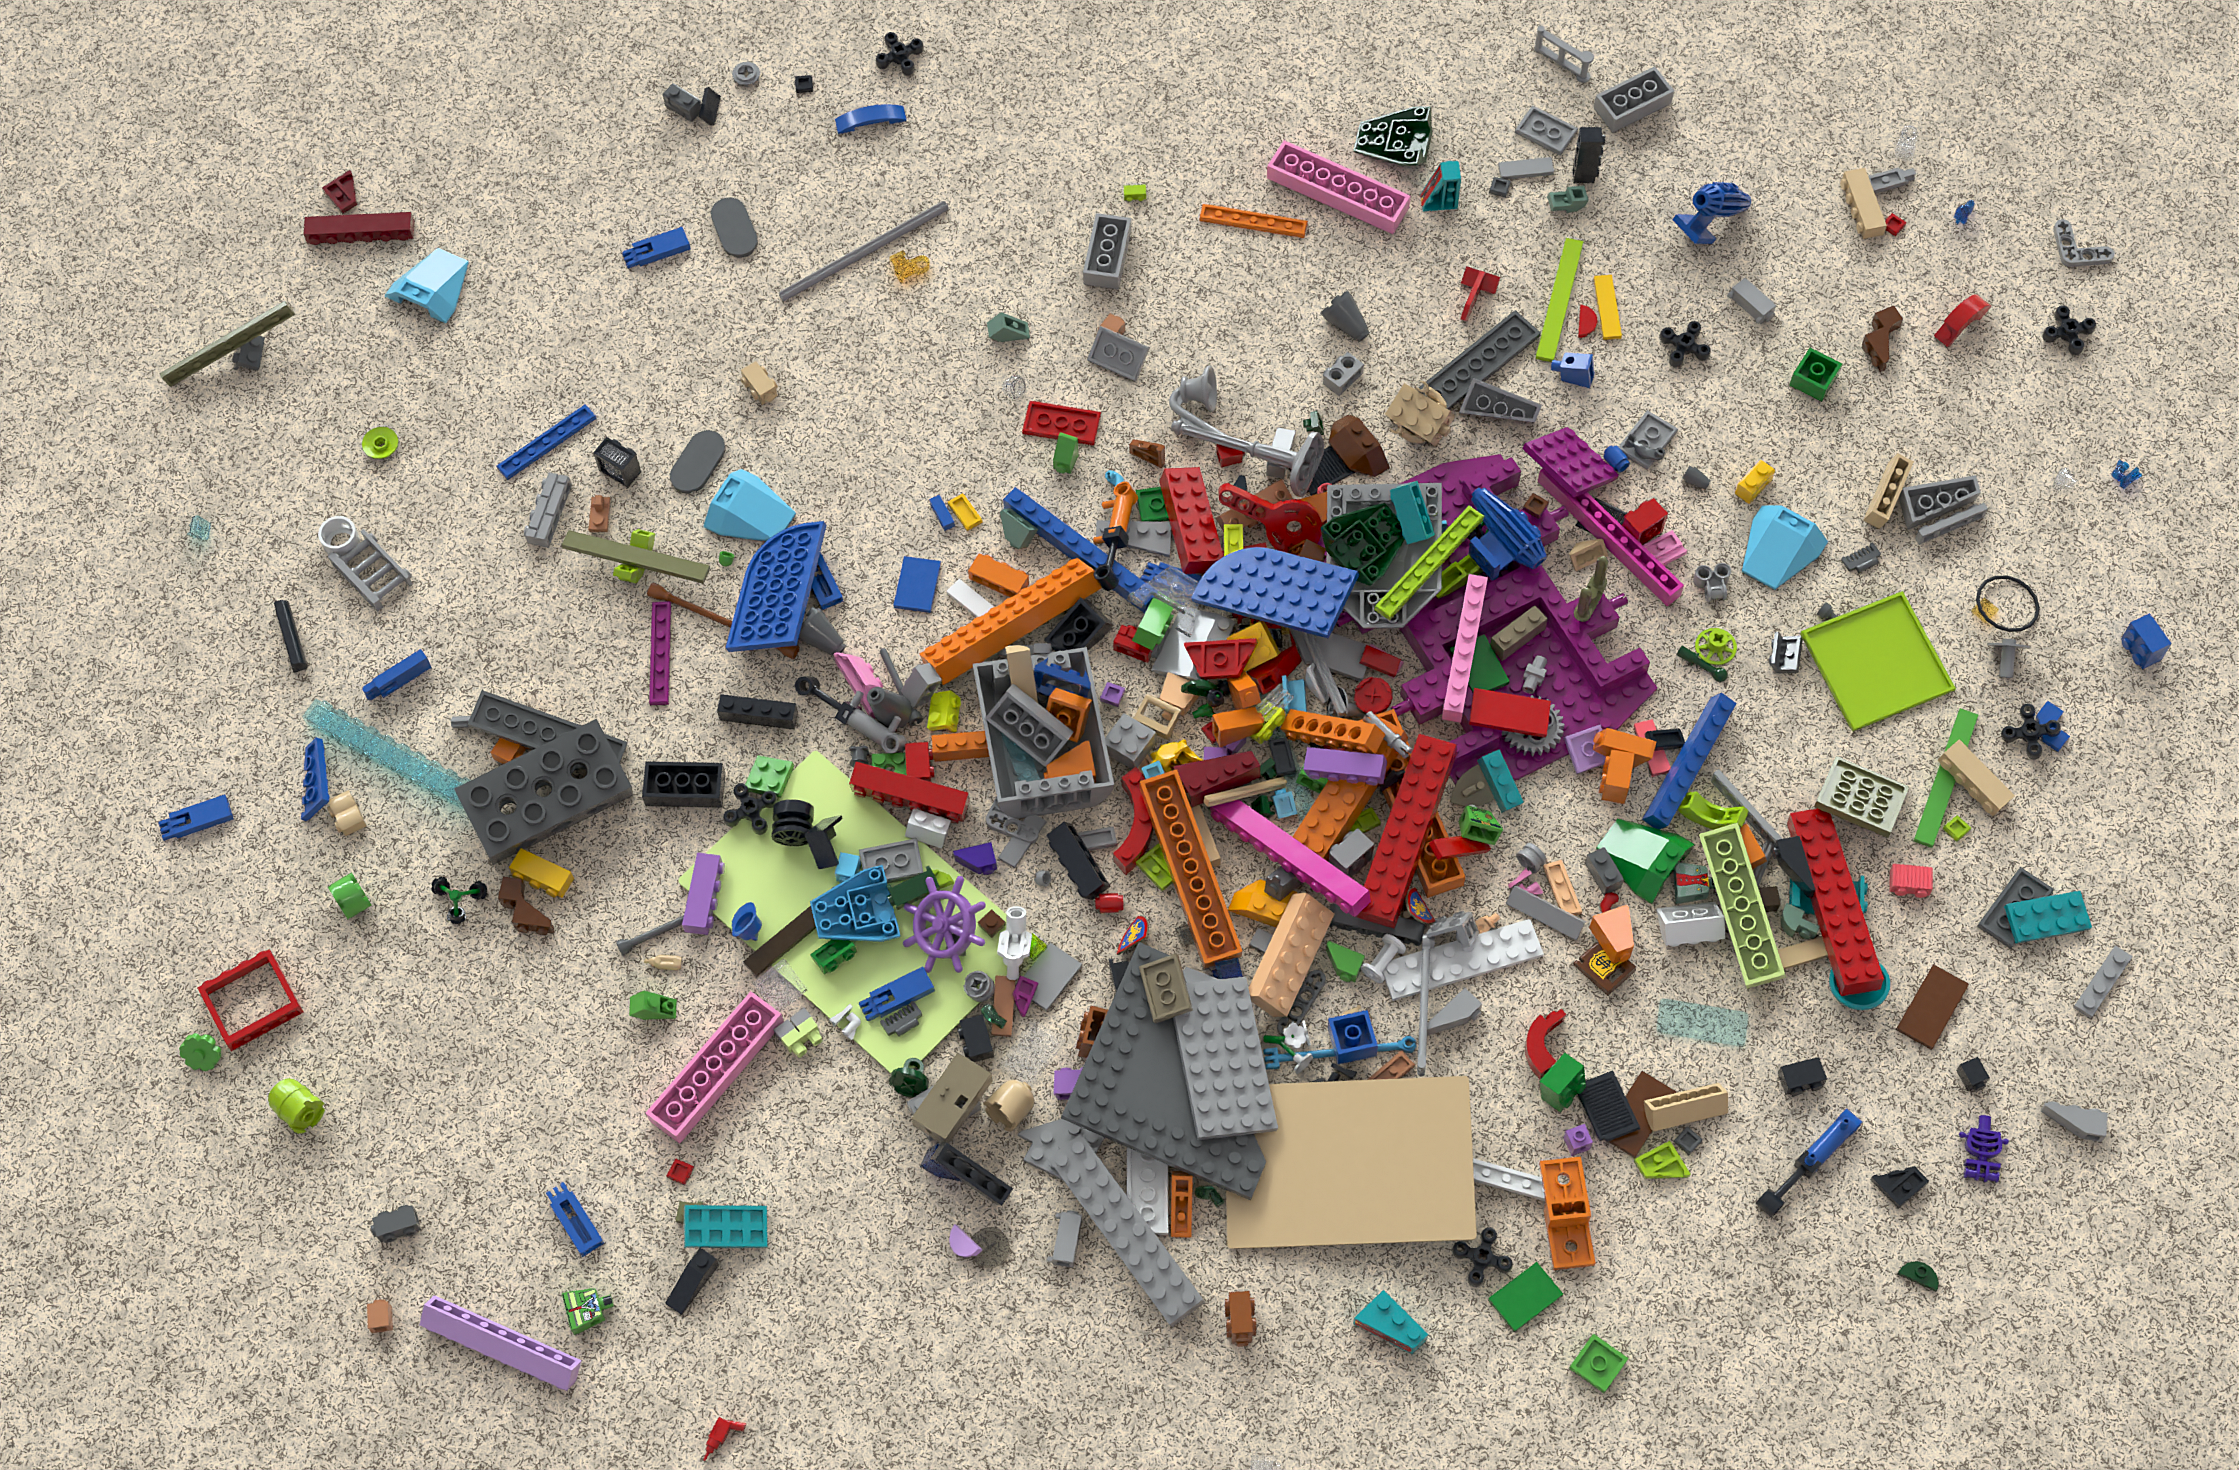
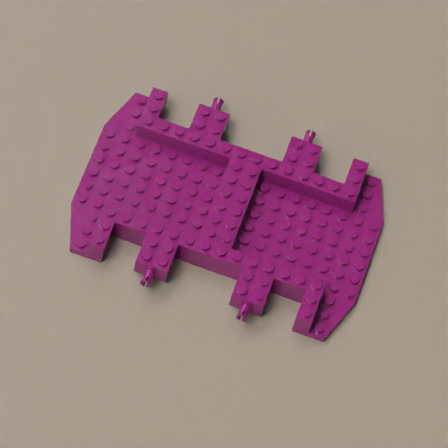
M1501 454L1445 462L1400 484L1418 481V483H1442V521H1447L1448 528L1454 522V518H1458L1468 506L1476 510L1471 501L1473 497L1471 494L1477 488H1486L1498 496L1519 485L1521 470L1512 457L1504 460ZM1561 506L1552 512H1549L1546 508L1539 519L1523 511V509L1519 510L1527 515L1528 521L1532 526L1535 525L1540 530L1543 546L1558 540L1560 528L1556 522L1569 516L1565 506ZM1486 525L1481 529L1484 535L1487 529ZM1321 535V538L1317 544L1325 548L1323 537ZM1466 538L1444 561L1442 571L1455 561L1458 563L1468 555L1469 539ZM1325 552V554H1324V555H1326V559H1325L1324 563L1327 562V552ZM1513 560L1508 564L1507 570L1499 571V577L1496 580L1492 581L1488 577L1477 637L1485 634L1490 644L1491 638L1533 606H1536L1547 618L1545 630L1505 660L1501 661L1496 655L1510 683L1494 691L1531 697L1532 695L1537 699L1540 696L1543 700L1548 699L1551 701V705L1555 704L1554 711L1560 710L1558 716H1563L1561 723L1564 724L1562 729L1564 732L1562 737H1560V743H1556L1555 749L1550 747L1549 753L1543 750L1540 756L1535 751L1534 756H1531V752L1528 751L1524 755V750L1522 749L1517 753V746L1510 748L1511 741L1505 742L1507 735H1502V730L1469 725L1473 693L1467 687L1460 723L1466 734L1450 741V743L1457 745V756L1449 775L1455 785L1465 772L1478 765V759L1499 749L1513 780H1519L1569 755L1564 737L1601 725L1602 730L1606 728L1618 730L1657 691V686L1647 673L1650 661L1640 647L1607 663L1592 641L1617 628L1620 617L1615 610L1628 604L1627 597L1623 598L1625 596L1624 593L1610 600L1603 593L1590 619L1582 622L1574 617V610L1579 603V598L1566 603L1542 565L1536 569H1531ZM1483 571L1481 574L1478 575V576L1488 577V576L1484 573V571ZM1467 584L1438 599L1435 596L1403 628H1399L1427 672L1401 685L1400 696L1404 701L1391 706V710L1394 709L1397 717L1411 711L1418 724L1421 725L1443 714L1453 661L1450 648L1456 645ZM1346 611L1340 614L1336 622L1337 626L1341 627L1348 622L1354 621L1362 635L1375 629H1364ZM1536 656H1542L1547 659L1544 668L1547 671L1541 686L1537 685L1533 694L1526 693L1522 690V687L1525 683L1523 676L1529 663L1533 664ZM1532 736L1533 739L1540 740L1538 736Z

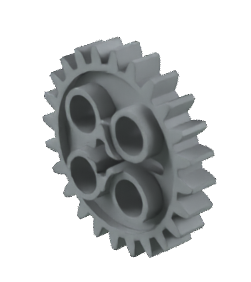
M1555 704L1550 705V724L1548 725L1546 738L1539 737L1540 740H1535L1532 738V735H1528L1524 739L1523 737L1526 734L1502 730V735H1507L1505 742L1511 741L1510 748L1517 746L1516 752L1518 753L1522 749L1524 750V755L1528 751L1531 752V756H1534L1535 751L1540 756L1543 750L1549 753L1550 747L1555 749L1556 743H1560V737H1562L1564 732L1562 731L1564 724L1561 723L1563 716H1558L1560 710L1554 711Z

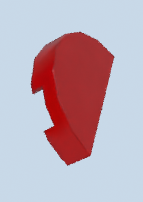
M1580 304L1578 338L1587 337V335L1595 331L1598 322L1594 310Z

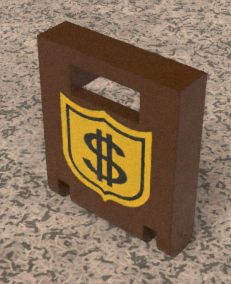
M1597 942L1579 957L1580 961L1575 960L1573 962V965L1607 996L1636 971V966L1629 960L1613 964ZM1620 968L1623 974L1613 983L1607 979Z

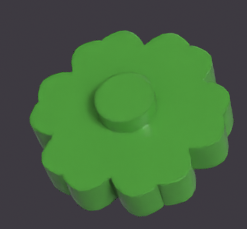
M194 1033L185 1038L179 1047L180 1057L186 1059L185 1064L193 1070L200 1068L202 1071H208L213 1069L220 1060L221 1048L215 1045L216 1041L212 1036L207 1034L200 1036Z

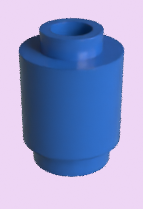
M1611 445L1604 450L1603 458L1614 468V471L1621 473L1629 467V458L1617 445Z

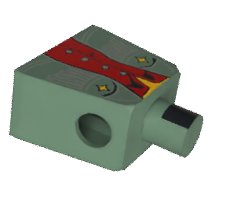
M1679 862L1673 870L1675 904L1705 900L1709 895V889H1716L1713 878L1708 877V868L1706 866Z

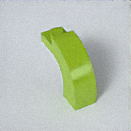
M637 529L631 533L630 546L652 551L656 533ZM621 564L614 568L613 576L618 577L622 581L637 583L643 576L645 569Z
M1697 791L1687 792L1677 809L1687 819L1711 830L1735 823L1742 827L1749 812L1744 806L1725 808L1712 804Z

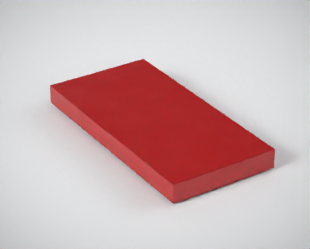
M1029 400L1022 434L1058 440L1061 432L1077 437L1078 443L1094 446L1101 412Z
M1474 688L1469 725L1546 738L1551 701Z

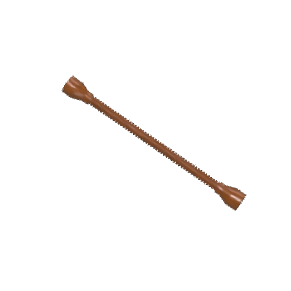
M653 582L648 588L647 596L651 598L670 601L731 628V620L674 596L661 585ZM797 645L777 647L775 649L779 650L784 656L794 660L800 647Z

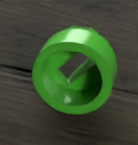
M721 551L719 563L727 567L733 563L735 555L727 551Z

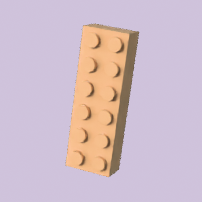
M1308 893L1292 894L1248 988L1251 1002L1273 1017L1288 1016L1334 916L1332 911Z

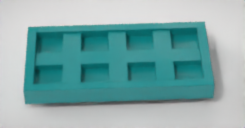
M2080 890L2009 903L2004 906L2016 944L2086 931L2092 928Z
M685 1205L684 1248H767V1206Z

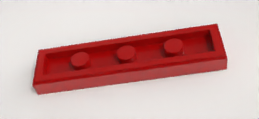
M1462 836L1434 839L1429 843L1437 860L1483 854L1491 850L1487 843L1463 838Z

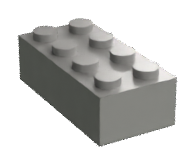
M1654 66L1597 94L1594 109L1614 133L1672 104L1674 90Z
M1096 213L1083 270L1084 285L1119 289L1132 231L1131 218Z
M1014 684L1009 687L985 718L1045 767L1073 734L1071 729Z

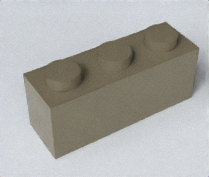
M1533 606L1491 638L1490 645L1494 653L1501 661L1505 660L1544 631L1547 618L1536 606Z

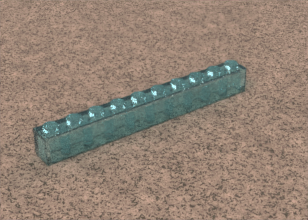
M315 699L302 716L307 725L453 805L464 809L454 788L471 781L470 779L459 777L450 768L444 769L439 762L426 759V756L419 751L416 753L411 751L410 747L404 743L398 744L391 736L380 734L373 726H365L360 719L349 717L342 709H334L325 700L321 702Z

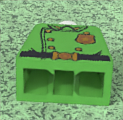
M1475 805L1466 806L1458 821L1463 838L1491 845L1496 844L1503 831V828L1490 811L1477 808Z

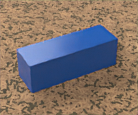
M937 495L930 498V505L944 531L955 527L954 520L941 496Z

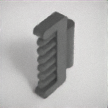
M1870 543L1869 546L1858 550V553L1850 554V557L1848 555L1846 557L1843 556L1841 561L1848 571L1856 569L1858 573H1861L1879 563L1877 558L1880 557L1881 552L1874 543Z
M911 1001V1006L907 1005L906 1008H902V1011L899 1010L898 1014L894 1013V1017L890 1015L885 1021H880L888 1036L896 1032L899 1037L919 1025L917 1019L922 1016V1012L914 1001Z

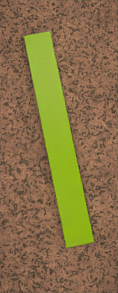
M1571 238L1565 239L1536 354V359L1552 362L1555 358L1584 241Z
M1468 506L1377 603L1374 610L1390 621L1483 521L1484 515Z

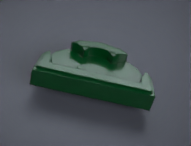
M1206 679L1189 681L1181 686L1182 693L1206 697L1211 689L1218 690L1214 683Z
M1919 1261L1908 1262L1897 1273V1275L1935 1292L1938 1290L1939 1281L1937 1274L1926 1263Z

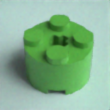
M352 872L328 886L347 919L372 906Z

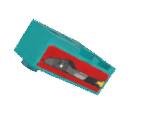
M1446 161L1439 164L1420 193L1423 212L1458 209L1461 186L1459 161Z
M1384 1290L1358 1313L1353 1320V1325L1367 1330L1371 1334L1388 1341V1343L1412 1355L1427 1341L1429 1335Z

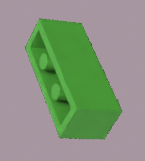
M1153 597L1132 641L1150 650H1153L1156 644L1160 645L1174 617L1171 614L1174 607Z

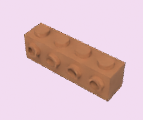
M1282 479L1254 494L1272 504L1281 500L1283 502L1293 499ZM1244 500L1240 504L1245 505L1248 503V501ZM1260 507L1257 508L1256 511L1261 513L1264 512L1265 509ZM1229 509L1216 517L1223 532L1224 524H1243V528L1246 526L1251 528L1259 523L1257 520L1233 509Z

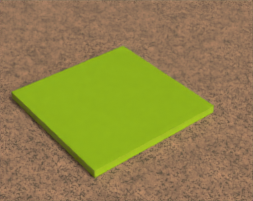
M1903 591L1800 632L1804 643L1852 732L1956 690Z

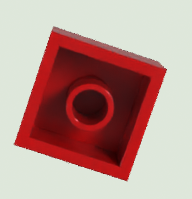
M1652 498L1648 502H1642L1635 511H1629L1624 516L1622 526L1637 541L1644 545L1663 532L1668 512Z

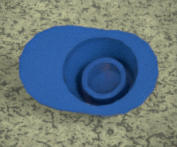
M749 902L741 906L732 919L733 937L738 936L745 941L750 939L758 940V932L762 927V922L756 914L754 903Z

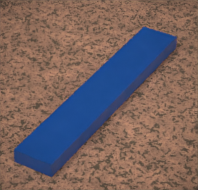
M586 404L496 465L497 469L509 480L597 419L596 415Z

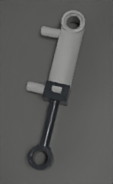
M803 676L796 680L795 690L798 694L817 696L838 710L835 719L844 725H850L880 745L885 752L901 753L905 750L906 738L901 734L895 733L901 718L894 716L887 728L863 712L862 708L858 706L864 695L861 691L856 692L852 701H843L841 704L820 690V683L817 678ZM807 682L809 683V689H808V690L806 689V683H807ZM894 739H895V741H896V747H895V748H894L893 745H892V742H893Z

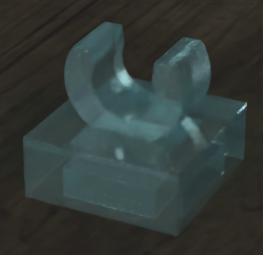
M198 515L193 516L189 524L190 531L187 535L192 538L197 537L200 540H207L211 523Z

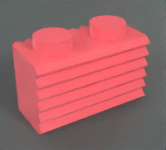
M1893 864L1890 869L1889 892H1895L1898 896L1915 894L1919 898L1929 896L1933 890V868Z

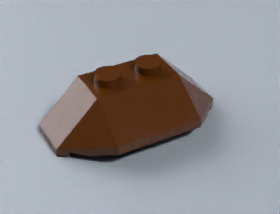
M1348 414L1333 423L1328 443L1349 470L1370 475V477H1376L1390 469L1380 443L1360 418Z

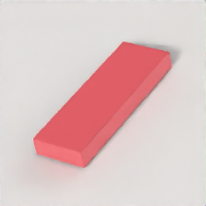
M1653 719L1634 724L1636 735L1645 738L1644 734L1647 731L1656 730ZM1664 750L1654 751L1652 759L1647 761L1652 777L1666 774L1671 769Z

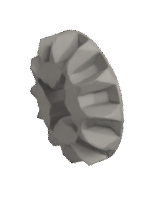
M742 62L733 69V79L740 86L743 84L747 87L748 84L754 85L755 81H759V67L752 62ZM746 70L749 74L747 78H745L744 76Z

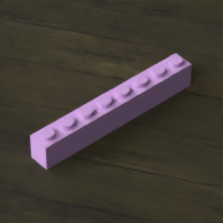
M435 1295L424 1304L420 1326L427 1328L429 1331L436 1332L449 1340L456 1341L467 1348L474 1349L485 1356L492 1357L503 1364L510 1365L521 1372L537 1377L541 1381L555 1385L559 1389L567 1391L576 1382L582 1360Z

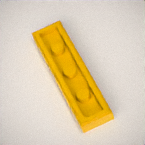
M1612 275L1594 276L1593 280L1603 340L1621 339L1622 333Z

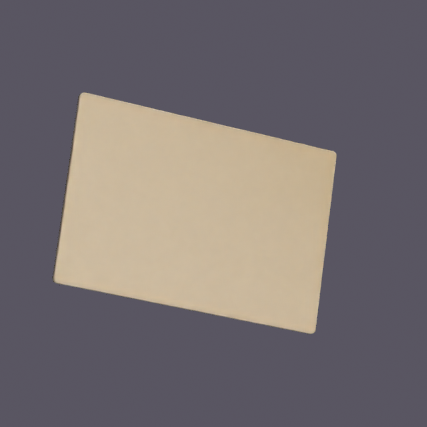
M1467 1076L1269 1084L1278 1129L1273 1132L1254 1134L1266 1164L1251 1200L1226 1190L1227 1246L1230 1249L1464 1241L1476 1239L1470 1087Z

